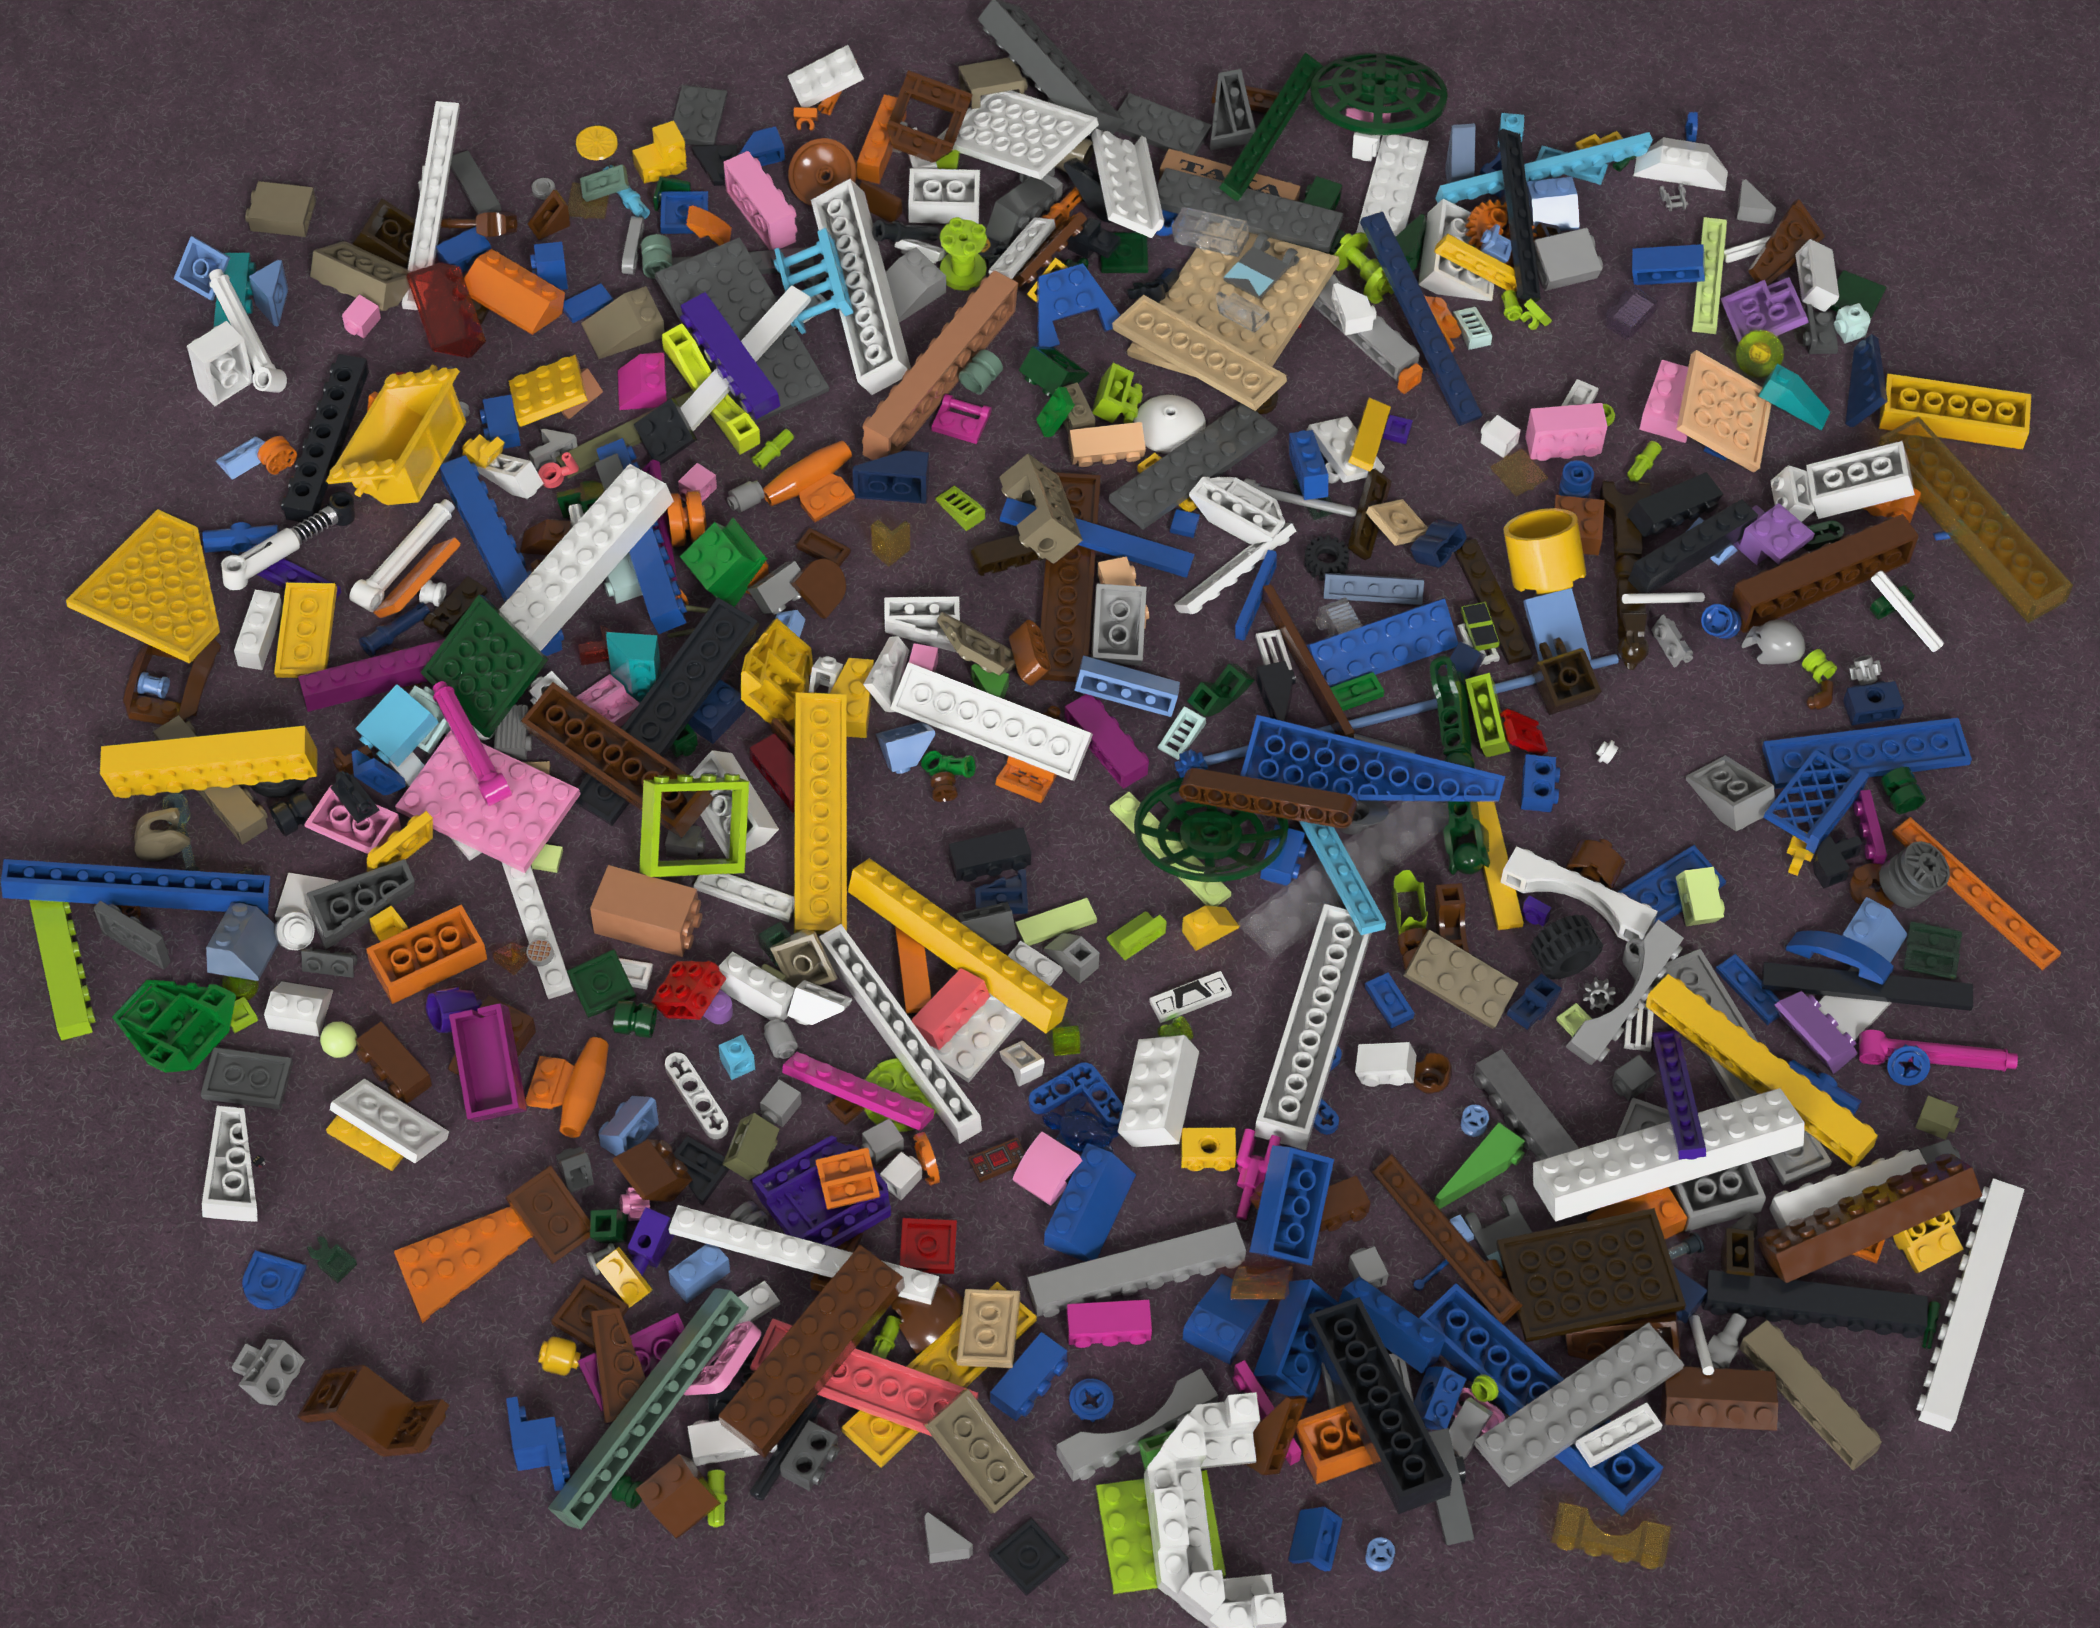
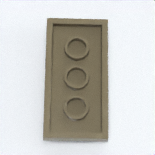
M1431 930L1425 933L1403 975L1492 1029L1496 1027L1518 985L1516 981Z
M964 1389L924 1424L990 1513H996L1035 1477L969 1389Z

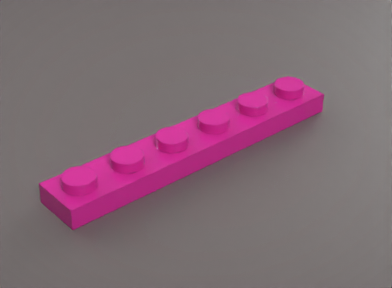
M796 1052L783 1064L782 1073L916 1130L921 1131L934 1118L935 1109L882 1088L875 1083L858 1078L851 1073L839 1070L829 1064L820 1062L805 1054Z

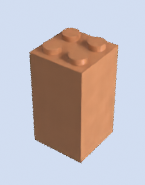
M610 865L607 866L590 908L595 934L683 957L686 949H691L694 940L692 932L694 927L699 928L702 921V913L699 912L701 900H698L697 889Z

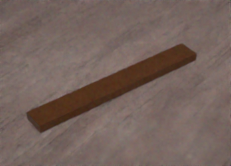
M1273 585L1263 586L1262 601L1277 630L1280 629L1287 648L1335 734L1354 739L1355 731Z
M1390 1154L1372 1171L1500 1323L1504 1324L1523 1306L1394 1155Z

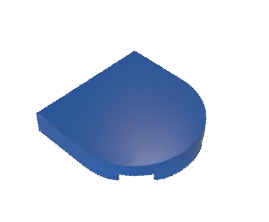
M255 1250L242 1280L246 1298L249 1299L248 1301L261 1309H276L284 1306L296 1294L307 1267L301 1263Z

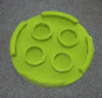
M898 1058L879 1063L864 1079L934 1109ZM864 1108L866 1115L876 1125L889 1119L886 1116ZM891 1119L899 1132L914 1130L912 1127Z

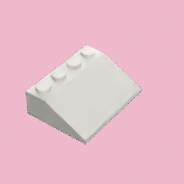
M1442 199L1427 214L1418 284L1439 295L1492 301L1494 283L1434 252L1436 244L1447 233L1467 244L1472 238L1466 236L1469 229L1465 227L1469 222L1467 218L1471 212Z

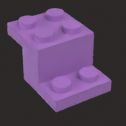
M1780 503L1766 513L1755 505L1752 509L1758 514L1757 520L1745 528L1742 539L1733 545L1756 565L1768 556L1779 565L1811 541L1814 532Z

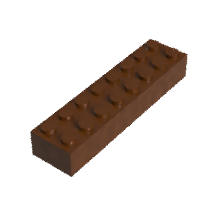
M1903 514L1897 517H1889L1878 525L1868 526L1859 533L1846 535L1840 541L1832 544L1827 543L1816 551L1806 552L1797 559L1784 561L1778 567L1771 570H1763L1752 578L1740 580L1735 584L1729 607L1738 612L1741 617V631L1743 633L1748 632L1753 626H1762L1768 621L1776 620L1868 581L1878 571L1887 573L1910 563L1919 535Z
M554 682L551 683L521 720L530 734L641 811L644 780H654V777H658V775L669 776V779H677V775H688ZM708 790L662 792L660 824L682 838L713 800L712 795Z
M1942 1154L1937 1156L1935 1161L1914 1166L1910 1172L1904 1175H1895L1879 1186L1867 1187L1862 1190L1861 1194L1854 1197H1844L1836 1205L1829 1208H1819L1809 1217L1794 1219L1784 1228L1769 1230L1757 1241L1768 1269L1785 1283H1788L1980 1198L1982 1193L1973 1167L1953 1154Z
M859 1245L719 1414L718 1417L721 1425L763 1458H766L905 1288L903 1276Z

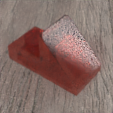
M600 625L602 641H589L578 645L581 665L609 661L606 634L613 631Z

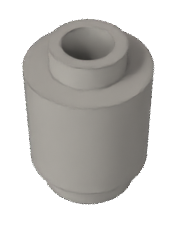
M748 481L728 492L727 503L733 511L737 510L738 513H741L759 504L761 499L765 498V494L758 481Z
M782 1019L769 1021L764 1026V1037L773 1056L781 1059L791 1057L798 1045L788 1024Z

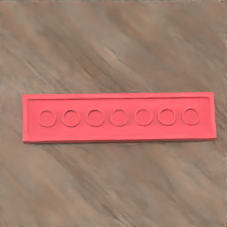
M772 1318L751 1364V1371L755 1372L791 1329L792 1325ZM855 1348L817 1395L932 1436L924 1424L966 1388ZM970 1390V1392L977 1400L978 1393Z

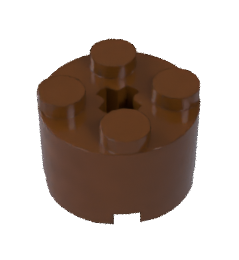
M1581 839L1578 841L1566 865V869L1578 872L1582 877L1593 882H1599L1612 890L1626 861L1612 849L1613 845L1608 840L1599 839V841Z

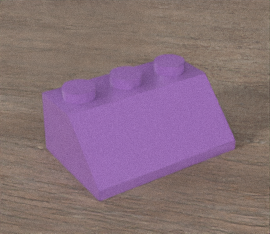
M1800 991L1775 1004L1782 1020L1833 1074L1857 1055L1854 1047L1857 1043L1847 1032L1842 1034L1836 1028L1839 1025L1829 1013L1824 1015L1819 1010L1821 1005L1811 994L1807 997Z

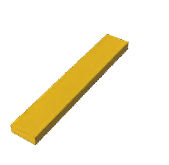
M1478 802L1480 822L1489 832L1490 851L1488 855L1490 865L1489 868L1485 865L1482 868L1497 930L1523 927L1524 922L1516 890L1500 883L1503 869L1508 862V856L1495 803Z

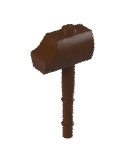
M502 211L482 213L477 215L476 219H442L440 228L476 227V233L486 237L516 233L518 223L517 215Z

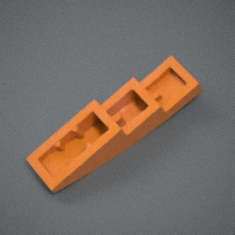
M895 926L906 1014L918 1013L931 1000L925 947Z

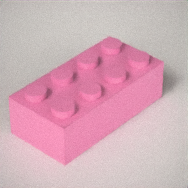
M747 151L724 161L726 192L769 250L782 249L795 243V233H797L795 225L796 211L791 204H787L782 191L775 188L771 176L768 173H764L759 160L753 158L750 152Z

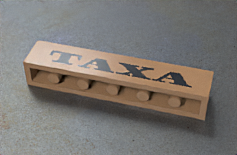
M1168 149L1160 167L1159 181L1165 168H1170L1223 182L1232 166L1190 155L1182 151ZM1256 174L1247 189L1299 201L1300 186L1269 176Z

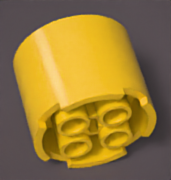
M1558 508L1534 510L1516 516L1504 526L1514 588L1522 592L1525 589L1536 590L1537 594H1549L1573 587V581L1578 578H1585L1586 567L1578 518L1573 512Z

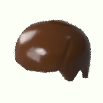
M1430 1052L1426 1054L1421 1062L1416 1061L1414 1086L1426 1094L1441 1092L1447 1088L1452 1076V1065L1449 1058L1441 1053Z

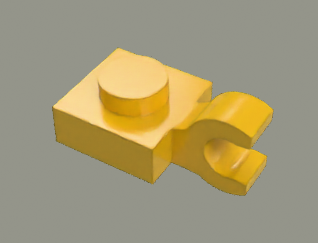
M1793 835L1787 850V854L1793 855L1788 873L1798 876L1803 861L1811 862L1814 854L1805 849L1807 843Z

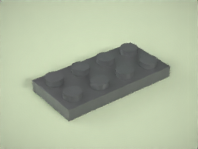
M1131 93L1128 94L1117 111L1123 117L1124 122L1116 132L1137 140L1141 136L1146 137L1147 144L1165 151L1173 149L1195 156L1212 128V125Z

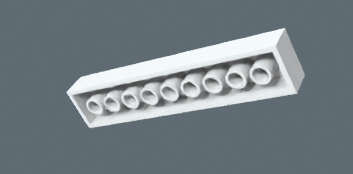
M848 179L812 199L811 202L818 230L826 228L835 241L854 313L845 316L840 308L839 311L857 382L873 395L901 380L904 373L908 369L911 370L878 242L873 238V223L865 193L851 179Z
M629 464L503 604L499 611L541 651L673 503L674 500L667 484Z
M1328 904L1323 906L1257 1117L1254 1135L1256 1137L1270 1140L1271 1135H1275L1281 1138V1144L1303 1150L1307 1148L1372 934L1360 935L1346 909Z
M1781 1088L1699 1112V1121L1706 1146V1157H1699L1694 1160H1679L1671 1122L1669 1121L1534 1162L1533 1186L1554 1220L1558 1221L1803 1146L1804 1121Z

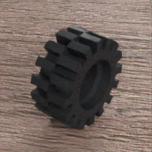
M1326 535V539L1318 536L1317 541L1312 539L1311 544L1308 543L1305 550L1304 566L1307 567L1306 571L1308 574L1312 572L1311 576L1313 578H1316L1318 575L1320 581H1323L1325 573L1345 574V570L1348 568V547H1345L1343 541L1338 543L1339 538L1337 537L1330 540L1331 535ZM1327 553L1333 555L1336 561L1333 563H1323L1317 557L1320 554Z

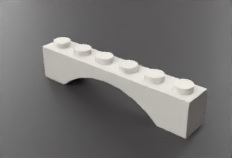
M1516 846L1503 869L1500 883L1522 893L1554 892L1579 899L1599 912L1612 926L1617 937L1625 941L1634 938L1643 940L1655 923L1658 911L1652 909L1649 905L1639 903L1623 893H1617L1606 888L1599 882H1593L1582 877L1578 872L1569 871L1558 866L1554 861L1545 860L1530 850L1521 849Z

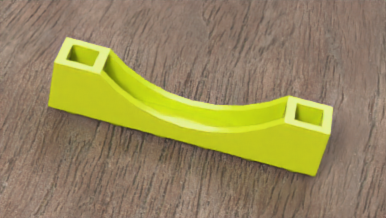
M680 324L662 334L663 350L695 392L711 375L712 371L693 337L685 326ZM727 394L710 412V415L739 455L760 444V429L749 414Z

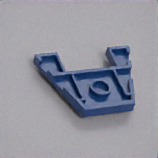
M1084 264L1045 274L1037 278V347H1055L1060 345L1054 328V321L1097 309L1102 327L1106 332L1113 330L1112 323L1121 316Z

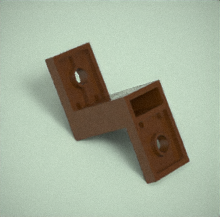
M363 1364L325 1370L297 1417L306 1423L332 1420L380 1456L387 1457L424 1452L432 1442L431 1437L434 1431L444 1422L446 1418L445 1412L449 1404L442 1399L414 1402Z

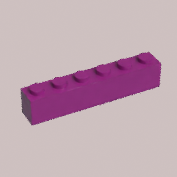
M445 639L298 676L307 712L391 691L396 684L403 688L428 681L420 672Z

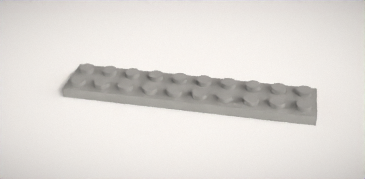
M1701 949L1665 964L1668 970L1659 981L1667 974L1673 978L1680 979L1686 985V988L1694 994L1702 996L1708 1005L1715 1010L1723 1012L1730 1022L1745 1029L1748 1035L1758 1042ZM1702 1051L1732 1102L1759 1095ZM1805 1130L1803 1146L1766 1157L1783 1186L1825 1169L1832 1162L1821 1143Z

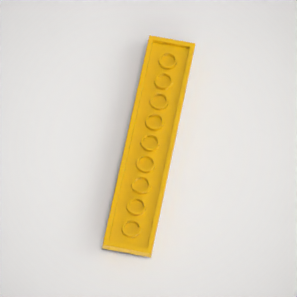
M796 692L794 933L806 929L814 931L816 934H824L840 924L847 931L846 694Z

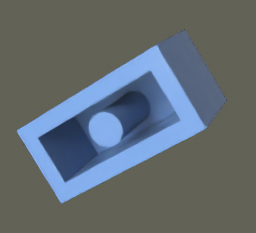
M706 1244L668 1271L670 1285L686 1303H689L730 1273L729 1259L719 1247Z

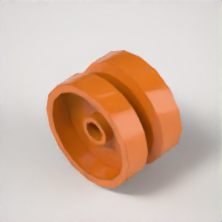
M700 490L687 491L685 495L686 507H682L681 496L678 492L670 493L674 501L667 508L672 548L685 546V530L690 531L691 542L694 543L705 532V528H707L705 508L702 505Z

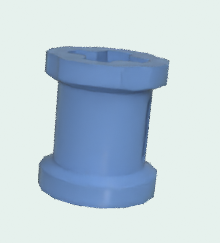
M142 672L138 680L137 691L139 694H145L146 692L158 695L159 698L164 699L169 690L170 679L164 676L162 678L150 676L148 672Z

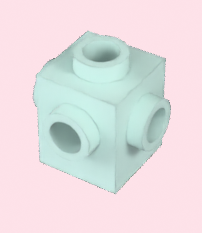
M1860 303L1844 306L1838 310L1836 320L1834 321L1835 330L1844 343L1866 337L1870 316L1867 311L1863 310Z

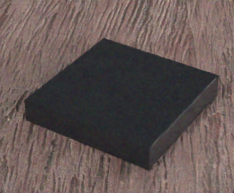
M1032 1518L989 1552L992 1560L1025 1596L1030 1594L1069 1561L1066 1554Z

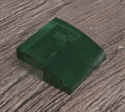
M1910 922L1903 970L1955 980L1960 957L1959 949L1962 932Z

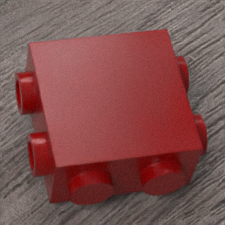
M677 961L671 967L670 973L663 984L658 987L651 1003L657 1005V1009L668 1019L701 1020L727 978L719 971V966L711 961Z

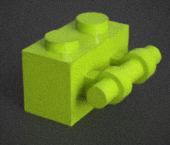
M1112 363L1100 380L1092 409L1094 415L1113 423L1119 414L1123 413L1124 423H1133L1138 415L1137 406L1143 397L1140 384L1131 386L1134 372Z

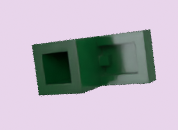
M596 481L580 482L579 488L558 492L557 500L563 518L570 517V505L581 504L583 513H586L605 492L603 485Z

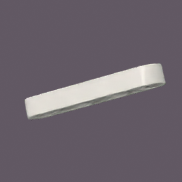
M682 1053L670 1054L665 1060L667 1075L706 1135L712 1139L723 1138L729 1128L726 1116L688 1058ZM675 1061L682 1066L684 1074L681 1077L678 1069L672 1065ZM688 1081H693L698 1086L693 1091H686L683 1089V1085ZM701 1101H706L711 1106L707 1111H699L696 1109V1105ZM713 1115L714 1121L717 1124H721L720 1130L712 1128L709 1117Z

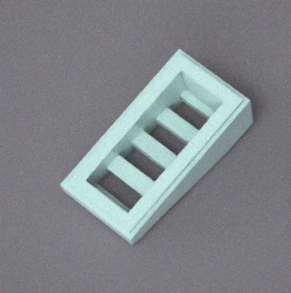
M1476 307L1453 311V316L1462 331L1461 334L1468 350L1491 345L1492 334ZM1473 314L1471 317L1462 318L1464 315ZM1473 320L1476 321V322L1467 323V324L1465 323V322H1469V321H1473Z
M1184 706L1159 744L1158 749L1179 760V754L1187 751L1206 725V718ZM1185 720H1187L1188 722L1194 724L1195 726H1194L1193 728H1191L1190 726L1184 724L1183 722H1184ZM1181 727L1182 729L1190 733L1187 736L1186 734L1178 731V729ZM1174 734L1184 739V743L1172 738ZM1168 742H1171L1172 744L1178 746L1180 748L1179 751L1177 752L1174 749L1168 747Z

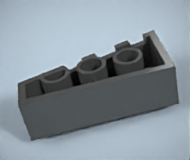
M406 859L308 892L306 895V906L325 950L369 923L371 917L390 906L394 907L414 894L415 880Z

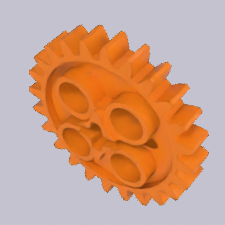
M1498 199L1494 204L1491 200H1488L1486 204L1482 202L1478 207H1475L1467 218L1469 222L1465 227L1469 230L1466 236L1472 237L1468 244L1475 245V248L1481 250L1483 243L1481 242V237L1486 229L1490 230L1495 224L1500 226L1498 234L1511 240L1506 202L1501 205ZM1508 222V226L1506 230L1503 232V228ZM1533 233V239H1534V241H1535V238L1538 236V235L1535 234V233ZM1511 250L1509 260L1505 264L1514 268Z

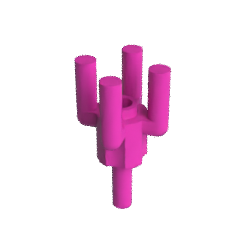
M1245 1129L1236 1159L1238 1164L1237 1170L1240 1173L1237 1186L1244 1189L1236 1215L1238 1219H1247L1251 1205L1250 1197L1253 1196L1255 1188L1265 1181L1272 1145L1281 1146V1138L1271 1135L1265 1158L1252 1155L1256 1143L1254 1138L1255 1131L1251 1129Z

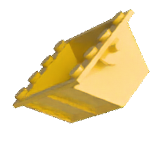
M431 365L429 370L419 373L411 371L402 375H396L395 373L389 375L336 465L330 470V475L326 482L328 484L352 482L353 486L357 488L355 491L356 496L361 497L363 493L370 494L386 505L420 502L466 424L452 385L460 371L457 368L447 369L445 367L437 370V366Z

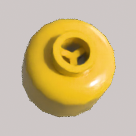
M552 1336L548 1342L543 1341L538 1362L542 1363L541 1366L545 1372L566 1376L571 1368L577 1369V1361L580 1360L581 1353L576 1352L574 1341Z

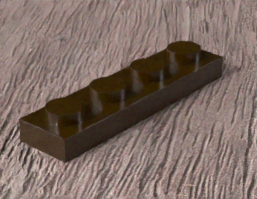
M1375 468L1368 471L1347 545L1349 550L1363 560L1371 558L1379 527L1366 514L1369 506L1386 503L1392 483L1389 478Z

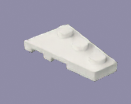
M899 636L889 637L863 684L885 712H895L890 707L903 677L909 649Z

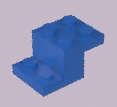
M518 1397L506 1398L512 1446L518 1471L550 1466L555 1491L562 1490L566 1485L565 1480L570 1479L562 1426H556L555 1417L528 1421L525 1406H519Z

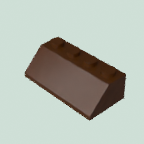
M1683 1366L1682 1370L1662 1383L1661 1421L1665 1425L1777 1431L1778 1395L1775 1371L1714 1368V1372L1711 1375H1705L1702 1367Z

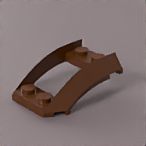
M908 70L887 123L892 147L926 161L936 162L952 151L973 94ZM910 98L953 113L944 140L901 125Z
M213 639L192 661L193 665L186 683L182 703L138 695L137 684L142 672L146 671L153 655L181 660L143 643L132 667L123 698L128 718L164 725L178 715L185 723L186 718L191 715L196 716L205 683L215 663L214 658L221 650V645Z

